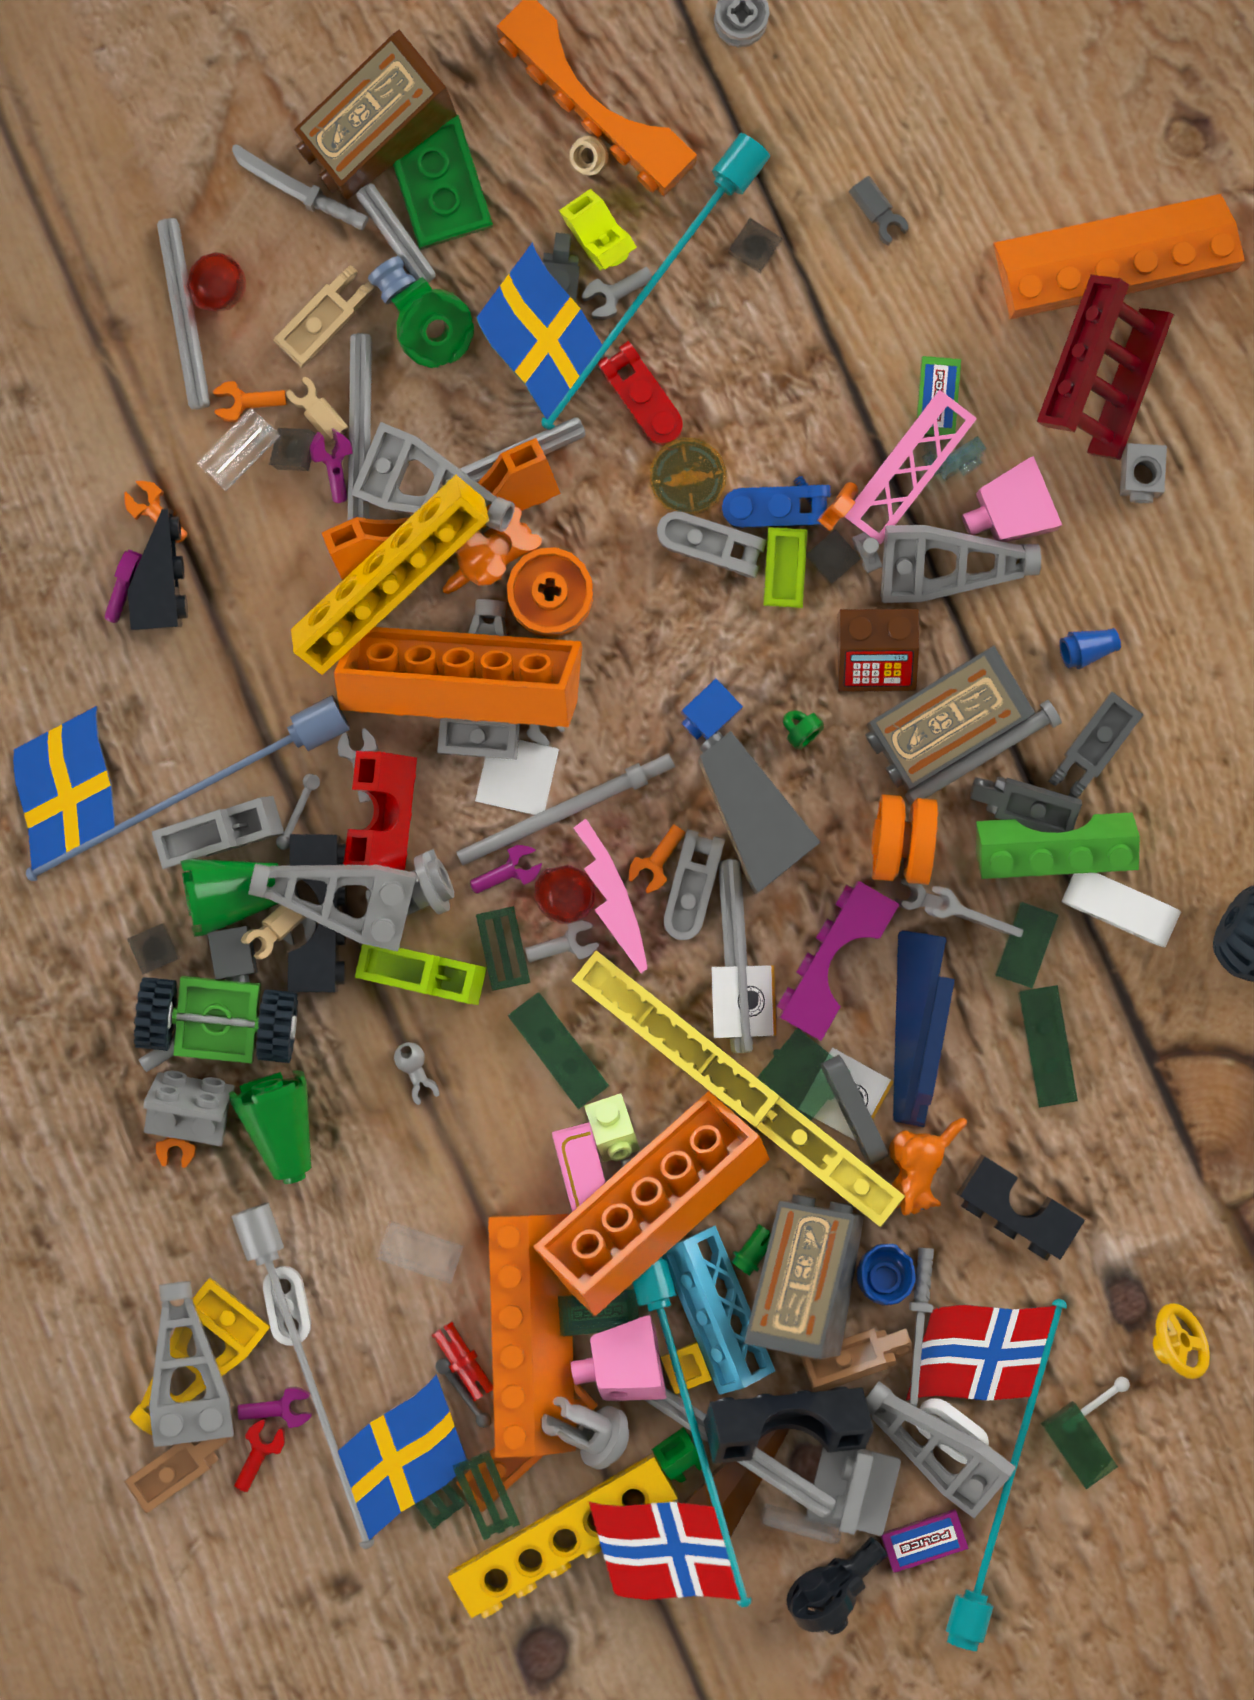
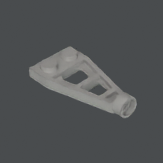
M382 422L379 424L351 492V495L388 511L414 514L445 485L446 480L458 475L484 498L486 507L491 504L488 510L489 521L485 524L486 526L500 532L505 531L513 517L515 508L513 502L493 495L420 438ZM412 460L420 461L434 474L430 489L424 496L406 495L399 489L407 467Z
M927 525L885 526L881 582L882 602H924L1024 578L1027 575H1039L1041 570L1039 544L1016 545ZM931 548H938L955 553L957 556L956 569L946 576L934 579L926 578L924 576L926 551ZM970 552L994 554V568L988 572L967 573L968 554Z
M477 599L475 615L468 633L507 636L505 627L507 602ZM484 618L495 619V621L491 624L484 623ZM440 718L437 753L517 760L520 724Z
M255 863L248 894L277 902L358 943L398 951L416 873L381 865L269 867ZM268 878H275L273 887L267 886ZM301 879L324 881L327 884L324 902L316 905L296 897L294 893L296 883ZM343 885H364L369 889L370 898L363 917L353 918L336 909L333 904V897L339 887Z
M191 1281L159 1285L162 1310L149 1405L154 1447L233 1437L234 1430L229 1393L194 1305ZM184 1299V1303L178 1307L170 1303L171 1300ZM186 1326L193 1333L197 1352L191 1357L175 1359L170 1355V1333L175 1327ZM193 1366L200 1371L206 1386V1395L202 1399L176 1402L171 1398V1378L177 1368Z
M880 1381L877 1382L866 1397L869 1413L872 1415L871 1418L946 1498L974 1519L1016 1468L984 1442L896 1397L892 1390ZM907 1421L925 1430L931 1435V1438L924 1446L919 1445L901 1426L902 1423ZM936 1445H947L966 1457L967 1464L958 1474L948 1472L937 1461L933 1454V1449Z

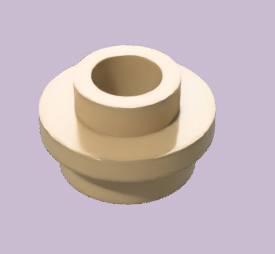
M584 136L573 144L570 151V161L572 166L581 174H598L607 164V148L599 138ZM589 148L593 151L594 154L593 162H591L587 156Z

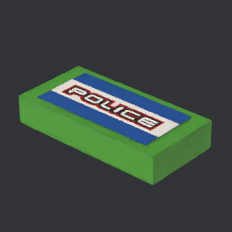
M922 356L917 418L939 390L958 403L961 359ZM946 407L937 418L939 436L955 434L957 413L949 407ZM933 425L924 436H934Z

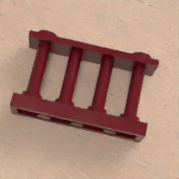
M1090 275L1036 422L1047 428L1075 432L1078 427L1092 436L1087 450L1088 454L1121 460L1174 314L1168 311L1139 308V311L1123 302L1130 284L1121 278ZM1117 318L1132 326L1125 348L1110 339ZM1104 354L1119 363L1112 384L1096 375ZM1090 391L1106 400L1098 421L1083 412Z

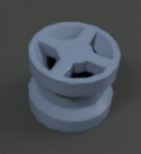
M395 256L385 261L368 276L370 283L378 286L381 290V299L385 304L393 303L391 301L392 298L416 282L414 276L407 274L403 269L404 262L400 256Z

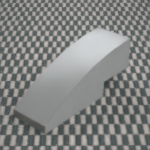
M273 796L260 797L152 831L162 869L181 865L180 861L206 858L284 834Z

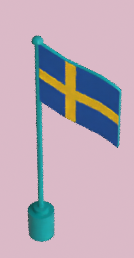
M739 133L712 170L713 175L716 177L713 183L718 189L603 344L581 308L547 271L536 252L533 242L478 314L476 319L491 347L525 384L544 416L541 420L543 428L547 430L555 428L553 423L722 195L726 193L732 196L734 192L743 195L771 157L769 152L756 140L744 133Z

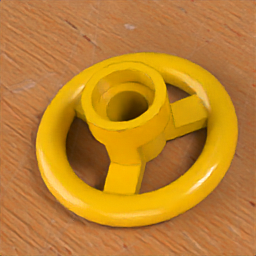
M1176 1303L1163 1306L1156 1317V1335L1153 1338V1349L1156 1356L1162 1363L1169 1364L1181 1376L1188 1379L1200 1378L1207 1371L1210 1362L1209 1345L1202 1326L1196 1317L1184 1306ZM1176 1316L1186 1323L1193 1336H1190L1186 1330L1182 1329ZM1191 1350L1198 1351V1361L1195 1367L1186 1365L1187 1354Z

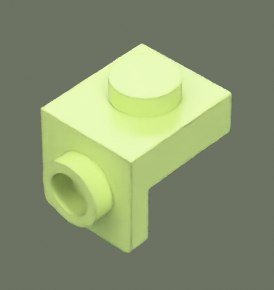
M621 1093L584 1105L603 1162L623 1160L640 1150Z

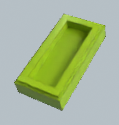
M768 527L764 606L803 608L807 529Z

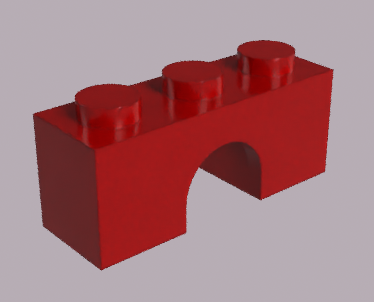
M356 751L352 790L363 791L369 795L373 802L374 813L370 824L362 830H347L344 865H381L405 871L417 757L377 751Z

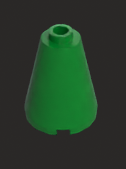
M201 859L180 861L183 869L182 878L189 916H192L193 926L191 927L194 937L207 935L279 904L267 898L248 894L255 863L269 867L278 866V863ZM268 878L267 886L273 887L275 878Z
M292 1070L294 1078L283 1079L281 1072L273 1073L240 1085L241 1094L239 1095L234 1091L229 1093L231 1105L275 1180H283L284 1184H292L305 1179V1173L312 1168L307 1080L304 1072L299 1070Z

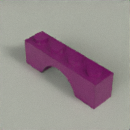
M857 881L853 888L846 884L835 905L841 908L834 921L827 918L815 938L821 941L816 953L813 956L807 952L796 973L802 976L795 989L788 986L776 1006L782 1010L779 1018L819 1041H822L841 1008L833 997L828 983V970L833 956L844 944L857 938L880 939L900 905L860 881Z

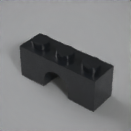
M981 1154L957 1192L958 1196L965 1199L961 1207L980 1219L984 1213L998 1220L994 1228L1013 1240L1017 1234L1031 1241L1027 1249L1048 1261L1051 1255L1061 1260L1085 1222V1219L1048 1196L1040 1209L1030 1215L1017 1214L1010 1205L1009 1195L1019 1177Z

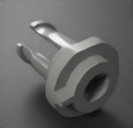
M434 849L415 856V870L410 872L416 873V879L407 915L431 906L439 915L449 911V900L454 898V889L444 865L437 858ZM369 889L366 891L367 902H369L370 898Z
M554 1398V1405L561 1407L562 1417L578 1423L580 1426L576 1428L544 1414L542 1417L543 1432L550 1436L557 1435L564 1442L581 1449L580 1454L583 1462L592 1468L604 1469L620 1458L629 1440L628 1421L622 1410L613 1406H605L595 1412L581 1405L569 1404L566 1398Z

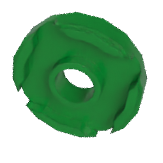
M442 289L424 290L411 297L401 309L396 322L398 342L403 352L419 365L438 368L440 365L452 364L459 360L470 347L474 336L472 314L468 306L454 293ZM434 320H443L445 326L443 333L436 338L427 337L426 330L428 325Z

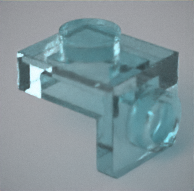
M978 436L951 453L934 476L940 474L943 480L946 481L959 471L965 476L983 463L980 457L986 451V447ZM934 441L926 442L923 448L926 454L922 456V459L926 466L932 465L937 458Z

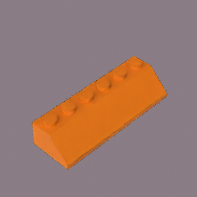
M1222 194L999 241L993 244L1010 319L1079 305L1090 275L1121 278L1130 284L1126 293L1130 294L1237 271L1245 261L1236 221Z
M374 627L339 659L336 666L334 678L339 710L356 711L359 713H385L398 716H425L437 719L452 718L471 721L569 727L578 699L582 641Z
M708 1091L533 1247L566 1288L596 1316L767 1163L770 1158L760 1136L715 1095Z
M569 1213L488 1217L495 1458L533 1457L576 1451L575 1446L564 1442L557 1435L550 1436L546 1434L542 1429V1417L544 1414L576 1427L575 1422L562 1417L561 1407L553 1403L554 1398L563 1397L569 1401V1404L575 1405L574 1380L571 1370V1361H574L573 1330L568 1331L565 1300L572 1298V1295L533 1247L563 1221Z

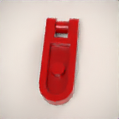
M627 341L618 347L620 350L609 359L605 356L597 363V366L645 435L658 445L674 443L680 437L683 429L682 417L644 364L633 345ZM629 364L635 373L623 381L618 371Z

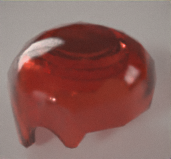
M214 252L201 256L191 267L186 288L194 301V305L198 308L214 313L231 310L242 300L246 291L245 273L232 256Z
M570 864L555 868L548 867L543 870L535 882L534 899L541 913L550 921L559 924H571L586 918L595 905V886L587 873Z

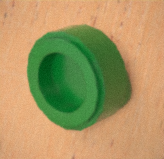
M794 710L787 712L783 716V725L789 732L786 739L796 750L803 749L810 744L824 728L823 721L815 713L807 716L801 711ZM793 720H797L799 723L795 725Z

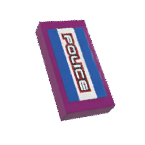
M955 1509L886 1531L881 1535L893 1573L969 1549Z

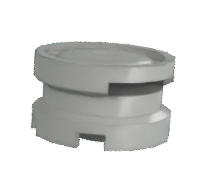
M718 0L714 15V25L719 37L727 44L736 47L750 46L759 41L765 33L770 14L767 0Z

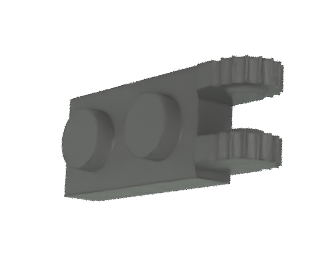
M1110 692L1064 754L1066 756L1065 759L1060 763L1048 782L1054 786L1061 783L1073 763L1077 764L1086 772L1073 784L1068 796L1078 798L1093 777L1097 778L1140 721L1143 714L1114 692Z

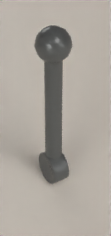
M446 1358L438 1360L435 1365L436 1371L439 1374H445L475 1414L477 1425L481 1428L488 1427L491 1424L490 1415L481 1411L454 1373L451 1372L448 1367L451 1364L450 1361Z

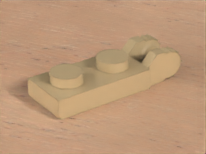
M351 265L330 285L326 284L273 339L302 369L356 314L355 310L360 308L375 290V287L368 282L362 285L347 302L338 295L355 279L358 271Z

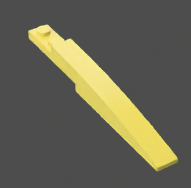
M597 950L572 979L576 985L878 1226L882 1227L905 1197L901 1192Z

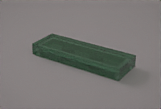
M1058 985L1018 991L1037 1106L1041 1108L1078 1101Z
M540 992L507 1015L577 1109H580L610 1086Z

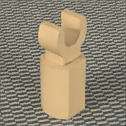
M304 377L302 381L308 388V394L303 398H298L291 390H288L286 392L288 399L294 406L305 408L304 416L323 435L325 441L331 445L335 442L332 428L344 435L349 430V426L325 398H317V390L314 383L309 378Z
M280 905L261 922L262 927L260 929L247 931L241 941L243 944H249L254 938L258 937L262 942V946L254 954V957L256 959L266 958L271 954L274 942H280L306 917Z

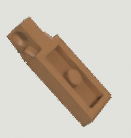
M875 1328L844 1338L840 1356L817 1359L801 1355L813 1392H820L889 1369L888 1367L897 1364V1358L913 1352V1345L906 1329L887 1335L885 1330L876 1332Z
M226 1437L175 1444L123 1482L147 1514L208 1471L212 1464L219 1460L214 1451L227 1443L231 1438Z

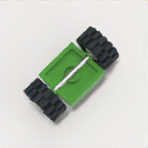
M181 976L178 1008H176L177 983L175 980L142 978L140 991H138L136 1017L134 1019V1044L136 1048L168 1051L173 1038V1024H176L173 1056L253 1063L257 1032V1060L290 1063L297 1026V992L264 990L260 1006V1016H258L260 983Z

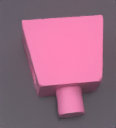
M1034 456L980 488L976 496L981 507L962 515L963 523L969 535H976L990 529L994 540L1002 542L1054 532L1062 526Z
M650 1315L590 1337L593 1357L571 1361L575 1385L596 1381L598 1391L605 1401L667 1399L656 1328Z

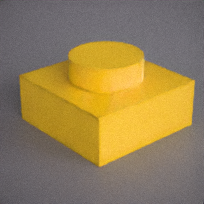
M697 1342L676 1350L687 1389L712 1380ZM669 1353L660 1356L674 1393L678 1394L680 1390Z

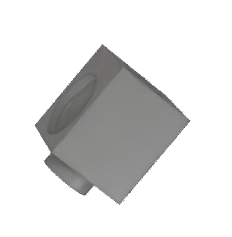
M1133 443L1126 445L1121 463V496H1130V502L1153 503L1154 498H1159L1164 493L1166 445ZM1143 465L1150 469L1152 472L1151 483L1142 484L1135 479V466Z

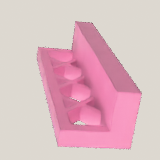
M939 390L855 499L856 503L845 515V518L881 544L885 538V526L897 524L977 418ZM946 407H949L962 417L965 422L955 434L939 436L937 418ZM933 425L934 436L923 438ZM951 439L941 452L940 440ZM935 441L936 460L932 465L915 467L914 448L918 443ZM909 456L910 468L899 469ZM927 470L917 483L916 471ZM911 472L913 490L907 497L891 499L889 488L891 478L895 474ZM885 488L886 499L875 501ZM903 501L893 514L891 503ZM887 504L889 521L880 533L861 520L870 506Z

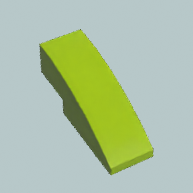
M362 944L355 978L478 1005L487 967L400 947L398 951Z

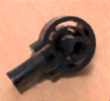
M870 1537L847 1559L834 1558L828 1565L817 1567L804 1573L793 1583L788 1592L786 1603L789 1612L800 1628L808 1632L826 1631L829 1634H838L847 1627V1617L855 1606L856 1596L866 1588L862 1579L876 1565L888 1557L887 1552L877 1540Z

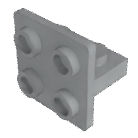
M172 1070L157 1073L144 1100L143 1108L147 1109L144 1133L222 1146L230 1104L229 1093L234 1091L235 1086L225 1084L219 1078L208 1077L203 1080L190 1078L179 1071Z
M823 1447L813 1485L834 1498L836 1503L826 1518H821L809 1509H807V1516L812 1519L836 1524L839 1531L855 1535L856 1530L881 1536L884 1533L901 1464L900 1459L866 1449L828 1453Z

